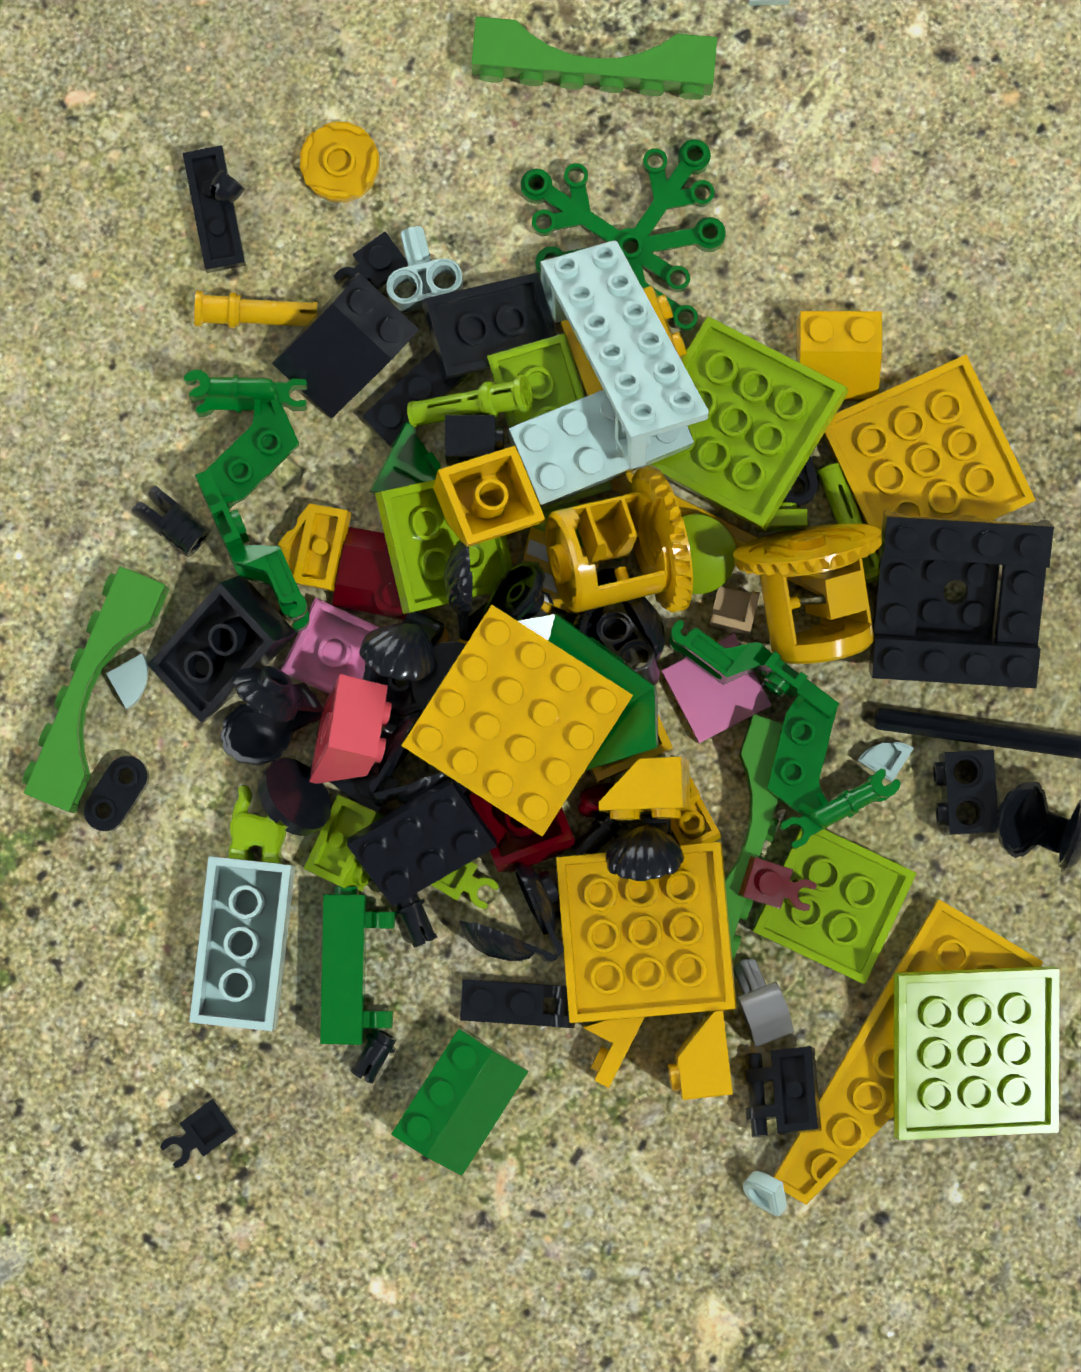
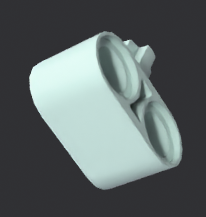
M413 226L401 231L400 236L408 266L393 271L386 283L389 300L398 310L402 312L423 309L421 302L425 298L463 290V277L459 265L447 258L431 260L425 232L421 226ZM447 272L456 278L454 285L448 289L438 288L434 284L435 278L441 273ZM410 282L417 289L412 297L403 299L394 293L396 287L400 283Z

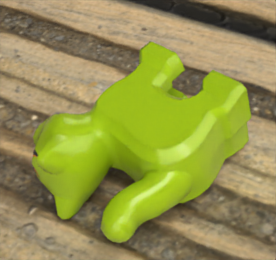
M247 785L239 786V797L234 805L232 821L230 823L232 843L229 846L228 858L254 861V854L251 848L253 846H261L262 862L282 864L283 856L281 849L286 838L285 830L287 826L281 821L276 824L268 814L267 817L249 813L248 807L252 800L251 790Z

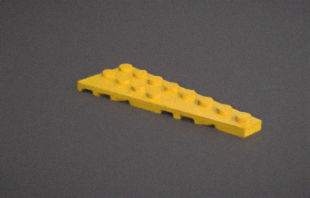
M937 899L819 1097L822 1131L798 1133L774 1173L773 1177L783 1182L784 1192L807 1205L840 1172V1169L871 1140L887 1121L894 1117V973L1041 967L1044 962L942 900Z

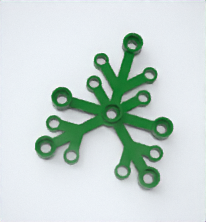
M691 139L682 144L678 153V166L668 180L665 174L667 167L665 152L661 149L653 148L645 153L643 168L649 174L654 200L635 228H626L619 231L591 212L586 189L588 171L582 164H570L564 172V182L570 188L571 198L555 188L550 175L542 169L535 168L527 171L522 176L520 182L521 194L526 201L533 204H540L546 201L561 211L558 213H552L545 209L537 211L532 217V229L537 235L549 236L556 230L583 226L605 242L617 241L643 289L651 286L645 282L643 267L665 281L667 287L673 292L684 291L690 282V273L685 267L671 266L655 255L654 252L696 245L698 249L704 252H714L723 245L726 236L723 223L714 217L701 219L697 222L695 228L649 236L667 210L690 205L706 207L713 201L715 190L713 185L706 180H699L691 188L682 189L691 175L704 172L710 162L711 153L709 147L698 139ZM691 149H698L702 153V158L693 161L688 158L687 152ZM652 156H658L662 159L663 164L659 168H652L647 162L648 159ZM572 171H580L584 178L581 182L574 183L570 181L568 176ZM540 178L544 182V186L540 190H533L529 186L530 180ZM706 188L710 196L705 200H700L695 196L696 189ZM540 217H547L551 220L552 224L547 229H540L536 222ZM705 227H714L717 231V236L713 239L704 237L702 230ZM628 241H633L638 245V250L635 253L629 254L624 251L623 245ZM545 247L536 256V272H539L541 277L540 261H544L546 257H558L582 249L563 252L557 247ZM674 273H681L686 281L682 285H674L670 277ZM654 288L658 296L663 295V293ZM667 297L674 316L670 319L675 327L684 332L692 330L698 320L697 311L690 305L680 306ZM681 312H689L693 317V321L688 325L681 324L678 320V315Z

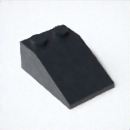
M357 273L353 274L271 364L288 380H307V390L300 391L332 419L399 353L419 331V328L362 274Z
M238 575L219 582L148 665L201 723H204L237 693L232 681L235 676L234 673L243 668L263 669L295 636L296 631L247 579L241 578Z

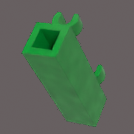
M333 886V895L323 894L320 1044L362 1045L364 1043V1028L393 1027V1011L365 1010L366 930L367 928L395 929V912H367V895H358V887H346L345 889L340 886Z

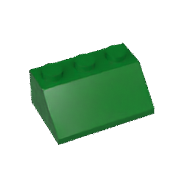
M459 1027L391 1135L426 1158L462 1176L529 1071L462 1027Z

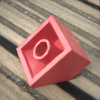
M342 674L339 675L323 705L324 711L319 720L309 782L318 784L367 776L374 762H381L386 746V739L380 737L382 726L386 727L392 706L391 702L386 701L387 685Z

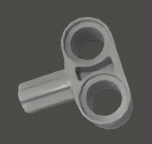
M754 959L741 960L740 963L734 966V973L743 991V995L738 996V1001L743 1019L755 1047L793 1033L794 1029L790 1013L778 983L773 982L766 985L757 962Z

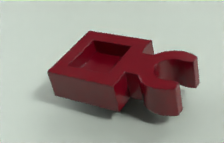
M750 856L738 896L781 909L785 898L792 908L808 911L810 905L799 901L798 892L803 887L816 890L817 885L813 881L803 878L790 881L793 869Z

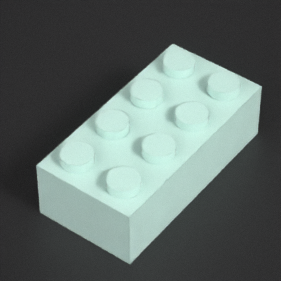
M604 390L509 428L507 433L511 445H516L541 509L689 449L694 443L688 426L651 436V446L646 447V465L630 470L615 440V411Z
M208 856L190 1023L274 1031L277 1029L295 866Z

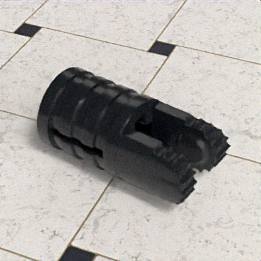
M154 486L148 492V496L152 503L165 513L164 517L142 502H138L131 509L132 513L160 536L165 537V540L172 543L175 548L181 550L186 557L192 556L205 542L211 529L201 524V521L194 518L188 511H185L184 507L159 487Z

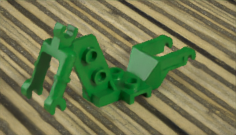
M191 370L184 375V382L186 385L200 384L189 392V398L192 402L204 400V403L196 407L195 411L198 417L211 415L214 410L236 411V413L254 411L252 425L205 471L196 474L195 477L236 573L241 578L271 587L283 615L286 618L298 620L293 623V630L296 632L302 631L307 628L310 622L307 602L299 591L280 546L244 545L250 541L238 509L231 512L229 510L235 504L245 500L299 446V441L283 407H287L292 411L307 410L306 400L296 401L290 397L291 393L295 390H307V380L291 379L288 382H273L270 378L239 377L238 374H233V377H208L207 373L202 370Z
M679 620L674 624L669 637V645L672 650L682 654L722 685L758 670L760 671L759 675L764 678L762 685L779 698H782L784 694L790 698H796L785 715L767 786L768 791L802 815V817H791L780 825L782 831L791 825H797L802 830L801 838L790 844L792 849L803 846L808 842L810 836L847 816L849 818L859 812V809L872 802H882L896 794L900 788V780L895 779L890 784L884 786L882 780L885 778L886 770L881 768L868 777L865 783L850 791L844 790L841 794L837 795V798L828 802L822 793L819 779L837 707L840 703L806 679L808 676L802 671L798 673L780 659L781 655L775 651L773 653L770 652L761 643L753 642L725 648L698 628H694L689 631L688 635L683 636L681 630L683 629L684 622Z

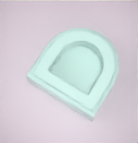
M753 1171L744 1181V1193L756 1206L778 1217L786 1209L787 1203L783 1182L760 1171Z

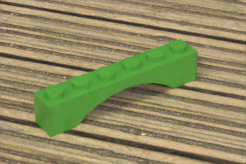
M476 16L471 63L472 75L479 76L480 80L491 83H499L503 81V78L519 79L521 84L528 86H541L544 81L556 82L562 88L573 90L582 89L583 85L599 86L601 91L608 93H620L626 88L638 89L641 94L646 96H661L664 92L680 93L679 96L684 99L699 100L704 95L711 96L717 37L676 34L662 44L639 54L619 58H589L569 54L549 46L528 32L517 20Z
M119 566L116 574L110 573L102 591V595L106 596L100 612L97 610L93 612L87 625L86 633L91 635L85 649L79 648L72 660L70 670L74 671V675L69 687L63 685L56 698L54 708L59 710L53 724H46L39 738L38 745L43 748L37 762L31 761L24 773L22 783L27 785L24 794L67 812L76 813L91 778L85 752L84 727L86 710L93 688L102 671L116 653L136 636L155 626L170 591V588L165 584Z
M755 714L750 718L738 755L746 774L750 797L749 823L740 854L735 865L725 878L733 960L741 940V936L735 934L739 919L747 920L753 904V900L738 896L750 856L763 860L767 859L760 856L765 840L772 842L777 830L779 819L773 817L777 802L784 803L767 790L783 724Z

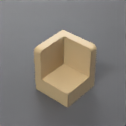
M719 587L716 591L708 627L748 636L751 632L760 592L751 591L749 594Z

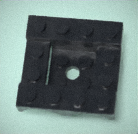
M884 510L872 627L874 641L871 644L869 673L871 677L876 679L1036 688L1041 651L1038 641L1046 568H1050L1054 526L1050 521L1009 523L982 519L972 515L930 518ZM1002 565L997 621L994 638L992 633L997 595L999 566ZM959 580L965 583V594L958 600H949L944 597V588L950 581Z

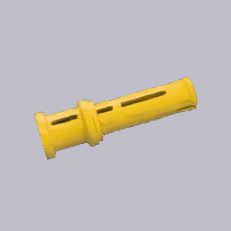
M196 290L195 327H201L203 323L227 324L231 329L240 327V323L306 326L318 313V302L241 299V295H237L235 292H230L229 296L204 295L203 291Z

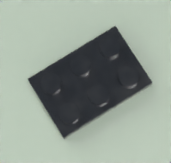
M539 272L425 298L421 302L444 380L490 369L487 359L488 355L557 336Z
M450 777L348 837L347 846L392 907L494 849L497 847V839L454 779Z

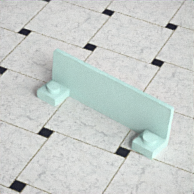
M610 241L540 261L541 283L550 313L555 323L568 319L615 411V440L630 470L646 465V447L651 446V436L708 419L709 411L617 241Z

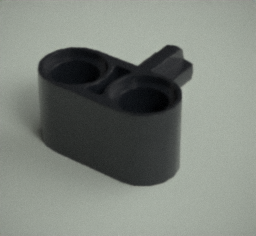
M613 611L604 614L596 624L599 642L622 658L630 668L638 663H646L640 668L632 669L653 685H656L660 678V670L652 645L625 613ZM616 635H623L619 639L611 640Z

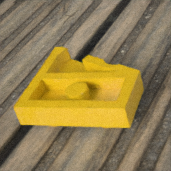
M309 503L297 518L296 526L292 530L287 531L278 545L285 556L297 585L334 592L351 512Z

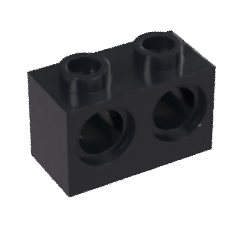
M445 415V459L447 467L504 449V427H496L495 415Z
M994 750L957 751L939 754V762L933 763V778L935 786H941L942 803H936V822L938 827H944V836L996 833L998 805ZM959 761L967 762L973 769V778L968 784H962L954 777V767ZM962 802H968L975 808L976 818L970 825H964L957 819L956 810Z

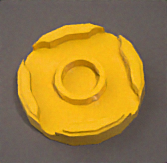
M330 122L323 125L322 128L315 132L313 131L306 138L300 151V170L306 185L316 196L329 202L348 203L361 198L373 187L379 174L380 156L374 141L363 128L350 122Z

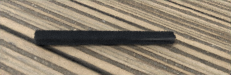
M884 707L878 708L874 716V728L877 730L1081 759V736Z

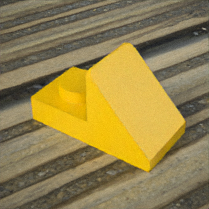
M645 1017L597 1021L583 1026L584 1029L611 1042L608 1049L600 1047L590 1067L596 1071L594 1081L607 1088L610 1087Z

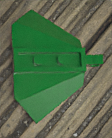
M558 614L519 620L523 625L633 694V697L586 770L658 748V698L655 685L627 666L622 658L593 637L589 638Z

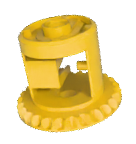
M649 465L639 468L631 478L632 484L629 486L631 493L556 510L548 516L545 525V542L550 570L561 600L574 613L655 594L656 601L661 603L664 609L672 613L684 611L689 607L693 593V568L689 540L673 490L657 467ZM576 528H578L587 554V556L583 557L580 544L575 533ZM632 547H634L643 575L629 578L626 567H619L614 570L617 582L598 586L595 564L629 556Z
M829 524L806 527V529H793L755 539L738 547L733 552L734 564L739 570L745 571L747 574L755 573L760 576L771 651L781 655L780 659L783 662L790 664H813L834 661L858 654L872 644L874 634L862 558L875 553L881 546L882 533L878 527L866 524ZM800 576L801 582L826 597V603L805 605L807 614L822 617L820 618L821 624L812 625L813 630L795 633L792 610L800 607V600L797 596H789L787 577Z

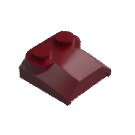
M349 527L341 554L332 606L403 621L408 613L403 614L384 533Z
M472 793L469 795L474 809L497 839V847L490 850L498 872L515 871L514 866L518 865L517 862H523L528 866H532L562 854L566 849L575 844L562 807L542 837L477 794Z

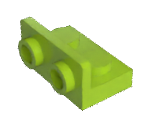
M338 794L331 808L330 819L322 827L303 869L345 889L346 887H358V894H361L364 887L370 882L371 877L348 848L347 838L384 817V815Z

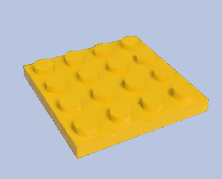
M967 354L836 413L823 434L836 463H839L864 523L878 527L881 532L884 510L930 518L972 515L994 521L1036 501Z
M491 605L403 742L402 747L543 837L633 697V694L502 610Z
M721 842L680 845L685 858L679 869L674 874H666L661 878L646 881H634L621 878L617 874L616 876L611 874L605 862L606 853L556 857L570 1023L737 1009Z

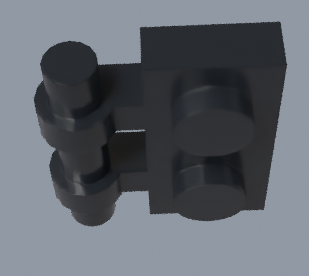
M807 1046L771 1050L772 1067L765 1068L762 1065L761 1053L745 1054L747 1070L743 1071V1083L748 1085L749 1107L745 1108L746 1121L751 1122L752 1137H767V1120L776 1119L777 1133L780 1135L822 1131L815 1048ZM773 1082L775 1104L766 1105L764 1083Z

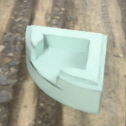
M140 654L106 673L126 709H130L141 699L147 685L149 668L144 654Z
M884 742L867 749L856 761L874 773L881 768L885 769L886 775L884 779L891 783L914 748L901 742Z

